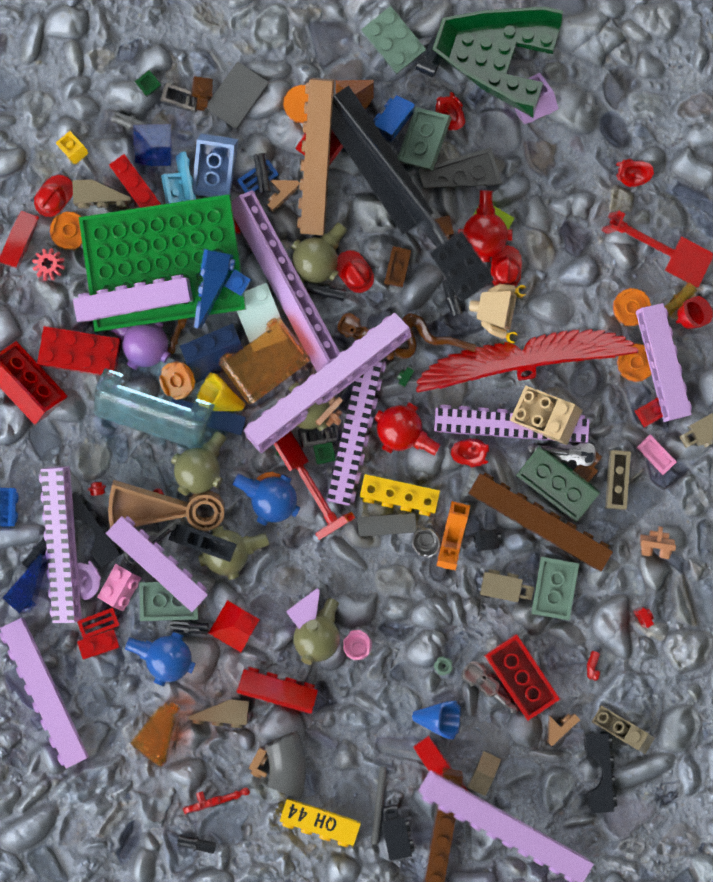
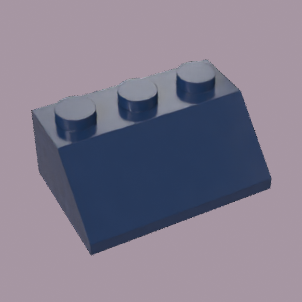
M233 323L180 345L186 363L194 374L195 383L205 380L210 372L219 374L248 361Z

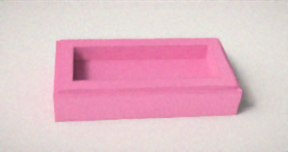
M651 434L636 447L662 475L677 463Z

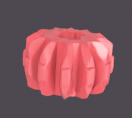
M50 248L48 254L46 249H42V256L36 253L39 260L33 259L32 262L37 264L33 267V270L38 271V277L43 275V279L47 281L49 275L51 280H55V273L59 277L62 275L58 270L65 269L63 265H60L65 260L64 258H59L60 252L54 254V249ZM48 260L53 263L49 269L44 266V264L47 265L46 261Z

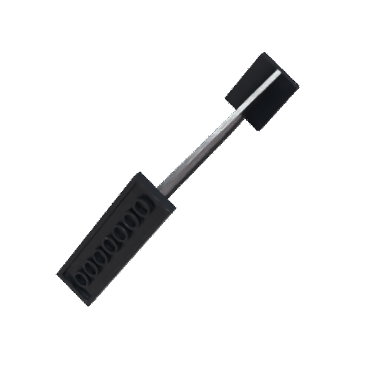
M348 85L333 96L331 130L400 233L403 235L416 225L437 247L430 252V256L462 302L493 282V276L462 231L450 239L446 237L440 226L431 216L434 212L350 86Z

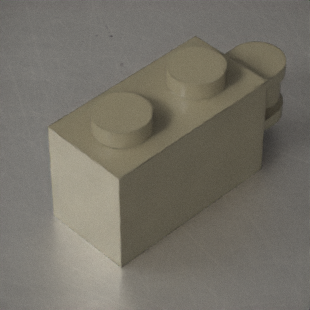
M713 413L687 426L689 431L679 436L685 448L697 443L698 447L701 445L707 447L713 444ZM692 434L694 441L691 442L687 435Z
M492 569L483 573L479 595L518 602L519 598L532 600L534 587L522 585L523 580L518 579L519 575L508 573L507 576L499 575L500 571ZM521 587L526 588L525 596L520 595Z

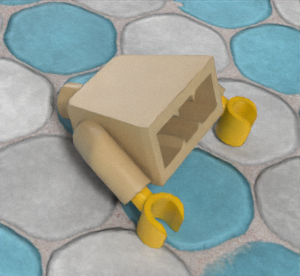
M498 284L488 289L487 292H482L480 301L471 300L469 310L478 312L477 319L481 321L482 327L490 334L502 339L506 338V341L509 343H515L509 337L511 334L518 336L516 332L507 333V330L510 331L516 297L522 298L526 295L520 294L519 289H525L526 287L520 285L515 288L513 285Z

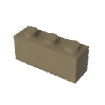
M609 451L605 509L627 510L630 451Z

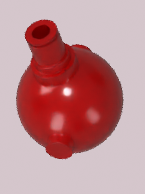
M480 190L476 214L467 220L463 229H458V232L462 231L483 262H490V257L500 253L507 241H512V229H507L505 222L495 214L493 191Z
M409 402L406 406H392L384 412L379 410L374 418L377 421L378 437L383 443L381 449L390 454L393 450L405 451L414 447L417 450H425L435 456L441 444L427 436L428 433L423 431L421 418L416 413L418 407Z

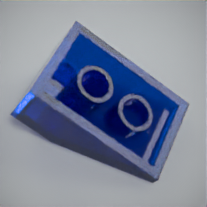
M40 554L2 598L19 614L30 613L37 605L35 601L39 596L48 561L45 554Z

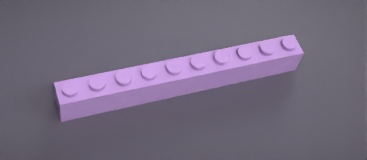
M254 191L241 194L232 201L233 216L315 370L319 372L326 363L332 362L337 358L340 352Z
M396 313L384 318L381 324L371 328L364 337L356 340L350 348L340 352L332 362L326 363L319 372L309 376L306 382L301 386L295 387L292 393L281 398L274 407L267 409L262 413L261 417L250 422L244 429L248 440L260 453H263L304 421L308 414L307 409L314 403L320 405L322 402L327 403L411 337L409 327Z
M431 770L418 790L423 795L422 799L432 805L435 802L439 805L438 808L445 813L453 812L455 814L454 817L462 822H465V820L471 823L470 826L474 829L487 831L486 835L490 838L503 840L501 843L510 849L514 846L521 855L528 857V855L532 856L534 862L541 866L544 864L550 866L548 868L550 871L557 875L559 873L564 874V878L570 882H584L594 865L583 855Z

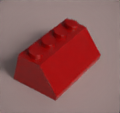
M17 341L0 351V388L36 425L55 410L68 396Z
M250 666L248 670L243 669L236 693L312 714L318 689H315L314 684L304 682V685L297 684L296 679L286 677L283 680L278 678V674L267 672L265 675L259 673L260 669Z

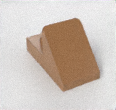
M271 180V184L280 193H274L268 199V208L274 213L300 188V183L289 180Z
M568 713L561 719L560 722L562 724L559 726L548 715V743L553 746L580 719L574 713L571 716Z

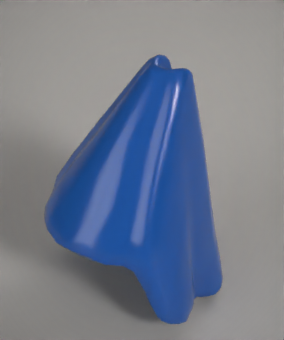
M457 701L442 702L414 711L412 714L414 722L442 737L455 739L456 734L459 733L461 707Z

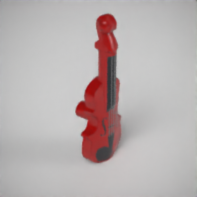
M245 787L240 791L236 790L233 793L215 796L207 800L203 791L196 793L198 802L183 807L184 815L239 799L242 795L247 796L250 790Z

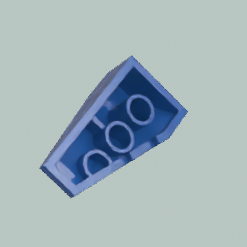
M204 249L200 272L204 280L198 289L201 301L197 303L194 328H202L228 280L230 272L234 271L235 260L233 255Z

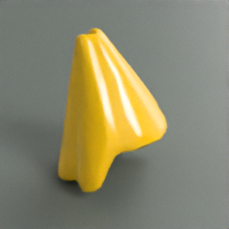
M212 372L207 375L197 393L196 405L206 410L242 411L246 405L217 374Z

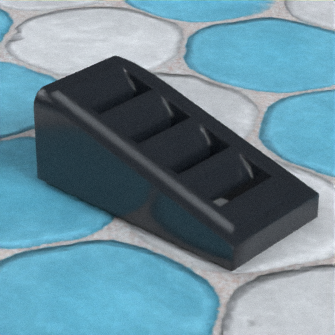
M169 83L163 85L158 103L193 113L197 112V97H194L192 107L188 106L192 97V91ZM168 91H172L170 98L167 99L166 97ZM176 93H179L178 99H177V102H176V101H174V97H175V94H176ZM183 95H187V96H186V99H185V103L182 104L181 101H182Z
M333 423L330 427L327 426L324 429L325 439H322L321 431L318 428L310 430L300 428L298 436L301 449L340 441L338 425ZM330 427L332 430L333 438H330L328 428ZM313 431H316L317 441L314 440ZM306 432H308L310 442H307Z

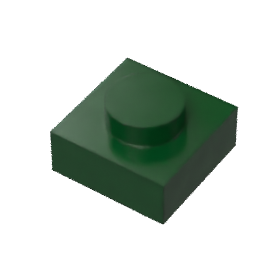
M150 70L134 81L146 97L161 87L160 82Z
M409 367L406 370L402 369L397 377L400 380L398 385L405 388L414 370Z
M332 442L313 446L317 465L336 461Z

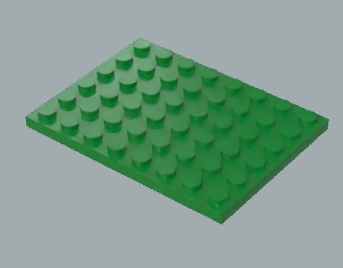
M230 194L79 217L90 295H96L98 290L108 289V292L116 291L115 287L119 286L133 288L135 283L146 282V285L153 284V280L164 278L165 281H170L172 276L183 275L184 278L186 277L190 280L193 297L192 302L93 320L95 332L194 318L196 316L197 303L201 301L198 289L204 280L200 275L204 249L233 255L235 260L234 269L241 273ZM224 285L209 315L247 310L245 295L240 296Z

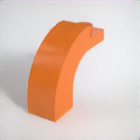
M451 501L438 554V567L456 570L470 505Z

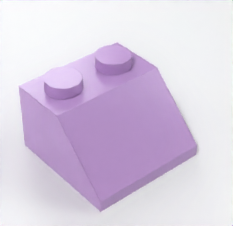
M540 73L527 78L543 82V89L534 118L514 108L524 125L559 109L554 91Z
M318 588L286 611L299 629L306 622L316 619L320 596Z

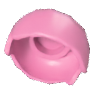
M352 630L344 638L343 649L347 657L353 660H363L370 654L372 641L365 632Z

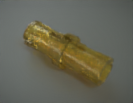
M690 282L677 294L675 293L673 298L664 306L667 309L668 317H671L683 305L685 300H688L697 292V289Z

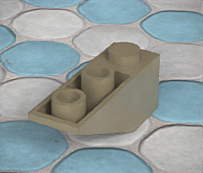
M92 179L72 180L73 203L79 209H88L90 205H97L98 208H108L111 204H116L117 207H127L128 204H132L131 197Z
M229 699L190 715L188 720H193V724H204V721H209L214 726H223L224 723H230L231 727L243 728V725H247L249 701Z
M602 705L591 721L643 754L647 753L655 739L650 734Z

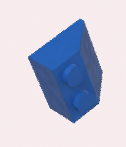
M397 95L394 99L390 98L384 106L386 108L382 114L378 113L373 120L382 136L390 142L394 140L415 111V104Z

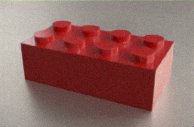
M43 326L37 364L43 367L115 378L122 341L119 338Z
M514 634L484 654V657L527 721L560 700L517 634Z

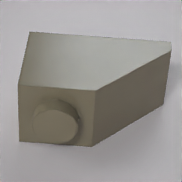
M483 751L467 787L486 796L501 759Z

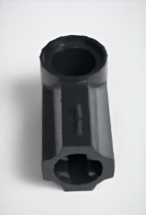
M432 37L425 54H422L415 70L431 78L435 75L441 56L432 49L435 37Z

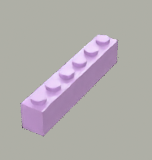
M183 275L172 276L170 281H165L164 278L153 280V284L146 285V282L135 283L133 288L119 286L115 287L116 291L108 292V289L98 290L96 295L82 293L78 294V298L73 299L77 322H86L193 301L189 278H184Z
M663 303L641 308L636 311L657 398L659 399V406L663 414V422L690 416L692 406L687 399V386L683 382L681 375L682 367L677 360L678 352L673 344V331L668 324L667 309L664 308Z
M121 516L106 534L193 612L208 595L205 592L207 588L200 581L196 584L191 579L193 575L187 569L181 570L177 566L179 562L171 555L167 557L162 553L164 549L157 542L151 543L148 540L150 536L143 529L138 531L134 527L136 523L131 518Z

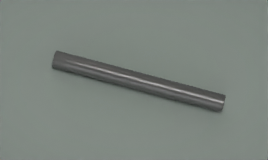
M383 766L379 767L371 844L379 845L387 774V767Z

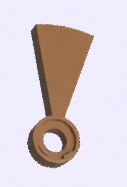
M113 480L108 506L110 528L121 516L131 518L136 523L134 527L186 517L194 528L209 531L220 525L225 512L223 499L219 494L211 490L200 494H193L188 502L116 480ZM202 504H208L213 507L214 514L209 518H203L198 515L197 507Z

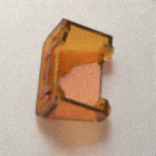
M280 317L277 319L273 318L267 322L266 331L236 354L227 352L220 358L221 361L218 362L248 404L259 400L306 365L311 359Z
M165 702L163 706L160 705L130 743L159 767H163L172 757L181 714L178 711L180 708L173 702H170V704Z

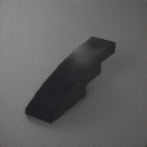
M177 524L175 530L171 531L168 539L231 562L237 546L236 543L182 524Z

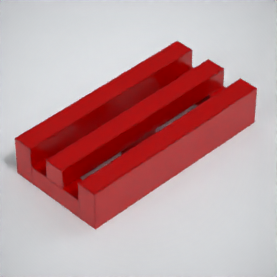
M114 607L77 621L83 639L120 626ZM108 613H111L112 615L111 617H108L106 619L100 620L98 622L83 627L82 623L106 615ZM114 620V624L88 634L85 632V630Z

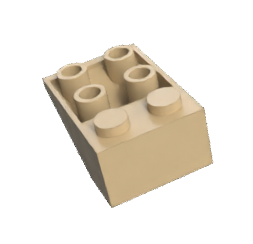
M525 385L510 421L554 441L568 445L583 410L573 403Z

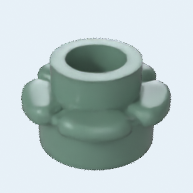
M444 656L439 657L437 662L434 663V669L438 671L439 675L449 674L453 669L452 660Z

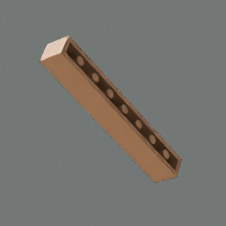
M311 78L309 82H306L305 94H308V102H305L304 105L307 121L303 123V133H306V141H302V152H305V160H301V171H304V178L300 179V190H303L302 198H299L298 209H302L301 217H298L297 228H301L300 234L324 235L334 79Z

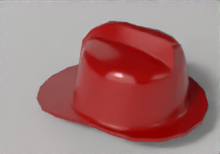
M64 175L50 177L34 197V206L38 213L45 217H52L61 212L73 196V183Z
M506 245L500 253L492 257L491 275L494 278L492 283L494 286L505 284L516 287L521 278L522 257L515 247Z
M353 250L344 251L338 256L336 270L339 272L338 275L344 284L355 293L368 291L373 285L374 274L363 256Z
M700 296L685 300L683 305L677 310L678 320L676 324L681 323L686 329L700 328L709 324L713 318L710 304Z

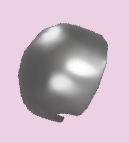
M420 528L413 535L412 547L418 555L430 558L438 553L441 547V538L431 528Z

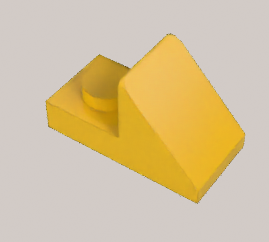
M71 131L67 132L56 142L57 146L74 165L88 154V150Z

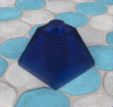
M171 124L133 125L135 163L149 166H172Z

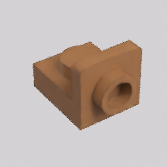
M259 747L248 768L252 770L250 773L257 778L262 776L266 778L268 774L266 771L258 768L259 765L263 766L268 758L265 755L266 749Z

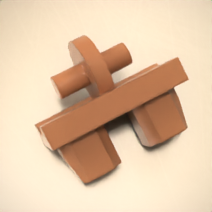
M333 397L329 400L330 406L315 421L316 424L320 426L329 416L328 421L325 423L328 427L333 423L339 425L341 423L339 416L342 412L339 409L335 413L333 411L343 400L340 397Z
M658 526L657 531L650 530L649 536L640 534L639 540L642 555L652 556L653 548L660 549L659 557L670 559L672 551L676 549L675 540L669 539V533L663 532L662 526Z

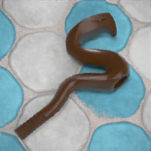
M407 313L403 316L402 321L409 327L411 337L407 340L408 348L401 349L397 347L392 351L394 356L402 359H408L415 354L417 345L412 327H416L421 337L432 345L449 344L475 352L476 344L461 341L450 336H433L423 317Z

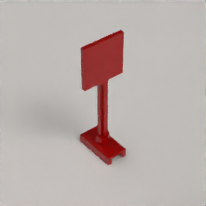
M618 210L608 215V218L611 219L609 222L611 224L602 227L601 231L606 234L616 231L626 233L670 256L664 271L696 288L699 287L712 261V252L684 237H680L675 249H672L628 226V223L623 221L625 213Z
M291 431L273 444L288 470H298L302 480L324 514L327 525L315 533L318 540L328 536L356 518L352 511L338 518L334 511H331L308 471L304 468L303 465L308 463L309 460Z

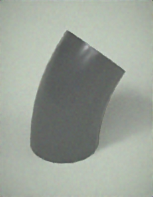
M294 731L273 740L265 746L270 766L267 787L301 799L305 785L306 761L299 733Z

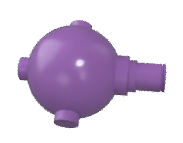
M163 323L111 330L122 341L123 352L129 360L127 362L129 367L137 370L138 367L154 366L160 361L163 363L167 362L171 353L167 352L168 339L162 329Z

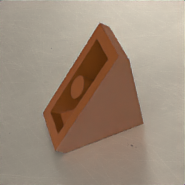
M336 80V94L349 85L364 109L368 107L374 98V80Z

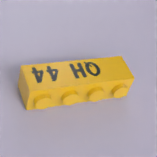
M288 797L280 818V822H283L282 826L293 829L295 826L301 828L302 833L312 835L313 832L319 834L320 839L326 841L334 839L338 841L337 844L344 847L354 845L361 824L360 821Z

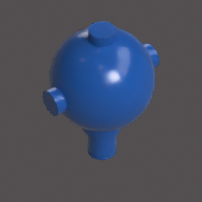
M238 473L232 485L243 490L246 496L251 498L252 508L258 516L256 521L264 526L268 522L277 523L286 520L290 516L296 517L300 510V507L297 506L296 491L290 483L292 478L283 473L280 477H268L261 481L249 479Z
M173 632L171 636L160 637L153 642L148 640L146 642L129 637L125 646V650L140 656V659L146 660L149 672L155 677L154 683L165 686L166 682H174L181 679L187 672L192 674L196 665L195 662H192V655L188 645L182 640L184 635Z

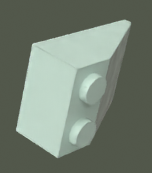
M267 283L245 291L247 310L237 311L253 352L288 339V334Z

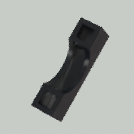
M74 492L72 494L74 521H84L92 528L95 542L90 553L99 566L104 568L122 555L120 553L122 548L114 541L112 542L106 534L108 528L104 524L101 526L97 521L99 516L94 509L89 510L86 505L88 501L84 495Z
M608 733L583 734L585 754L598 761L602 772L599 784L588 792L589 812L591 814L614 812V807H617V797L613 795V788L616 787L615 776L611 775V768H614V758L610 756V749H613L612 737H609Z

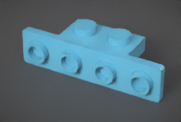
M186 152L176 155L178 173L163 174L161 176L166 204L196 199L192 189L193 178L189 171L190 160Z

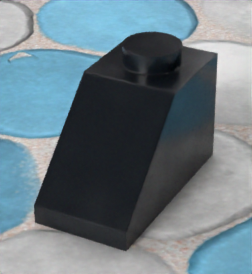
M497 529L473 533L476 552L499 549V544H502L501 533H497Z

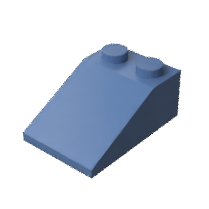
M200 134L196 143L192 185L194 195L215 197L231 193L238 139Z

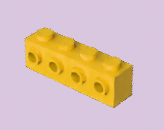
M365 474L360 498H363V502L374 504V501L382 502L381 506L393 508V505L401 506L400 510L412 512V509L419 510L420 515L430 516L431 513L435 514L440 491Z

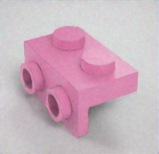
M115 564L97 598L116 609L124 611L134 591L138 588L141 577Z

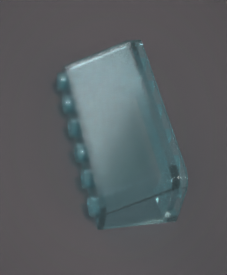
M104 369L95 387L94 413L96 416L189 448H201L203 446L214 404L196 399L192 409L120 386L123 374Z

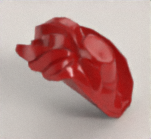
M450 92V96L438 97L436 99L435 112L449 115L452 118L448 129L458 130L462 128L465 124V115L462 110L463 104L459 98L452 92Z
M627 159L616 164L619 166L618 173L616 174L617 179L625 186L637 187L644 185L654 175V168L648 162Z
M461 440L451 448V456L459 464L468 465L472 468L489 462L485 460L489 452V445H486L481 440Z

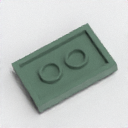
M391 6L361 29V32L396 75L426 51Z
M416 107L398 156L400 163L433 171L452 118L446 114Z
M546 557L540 558L531 614L570 621L579 563Z
M139 582L140 621L198 620V606L191 612L159 582Z

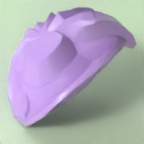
M91 561L88 562L89 564L77 563L80 597L84 600L93 597L100 585V573L97 572L98 569L94 567Z

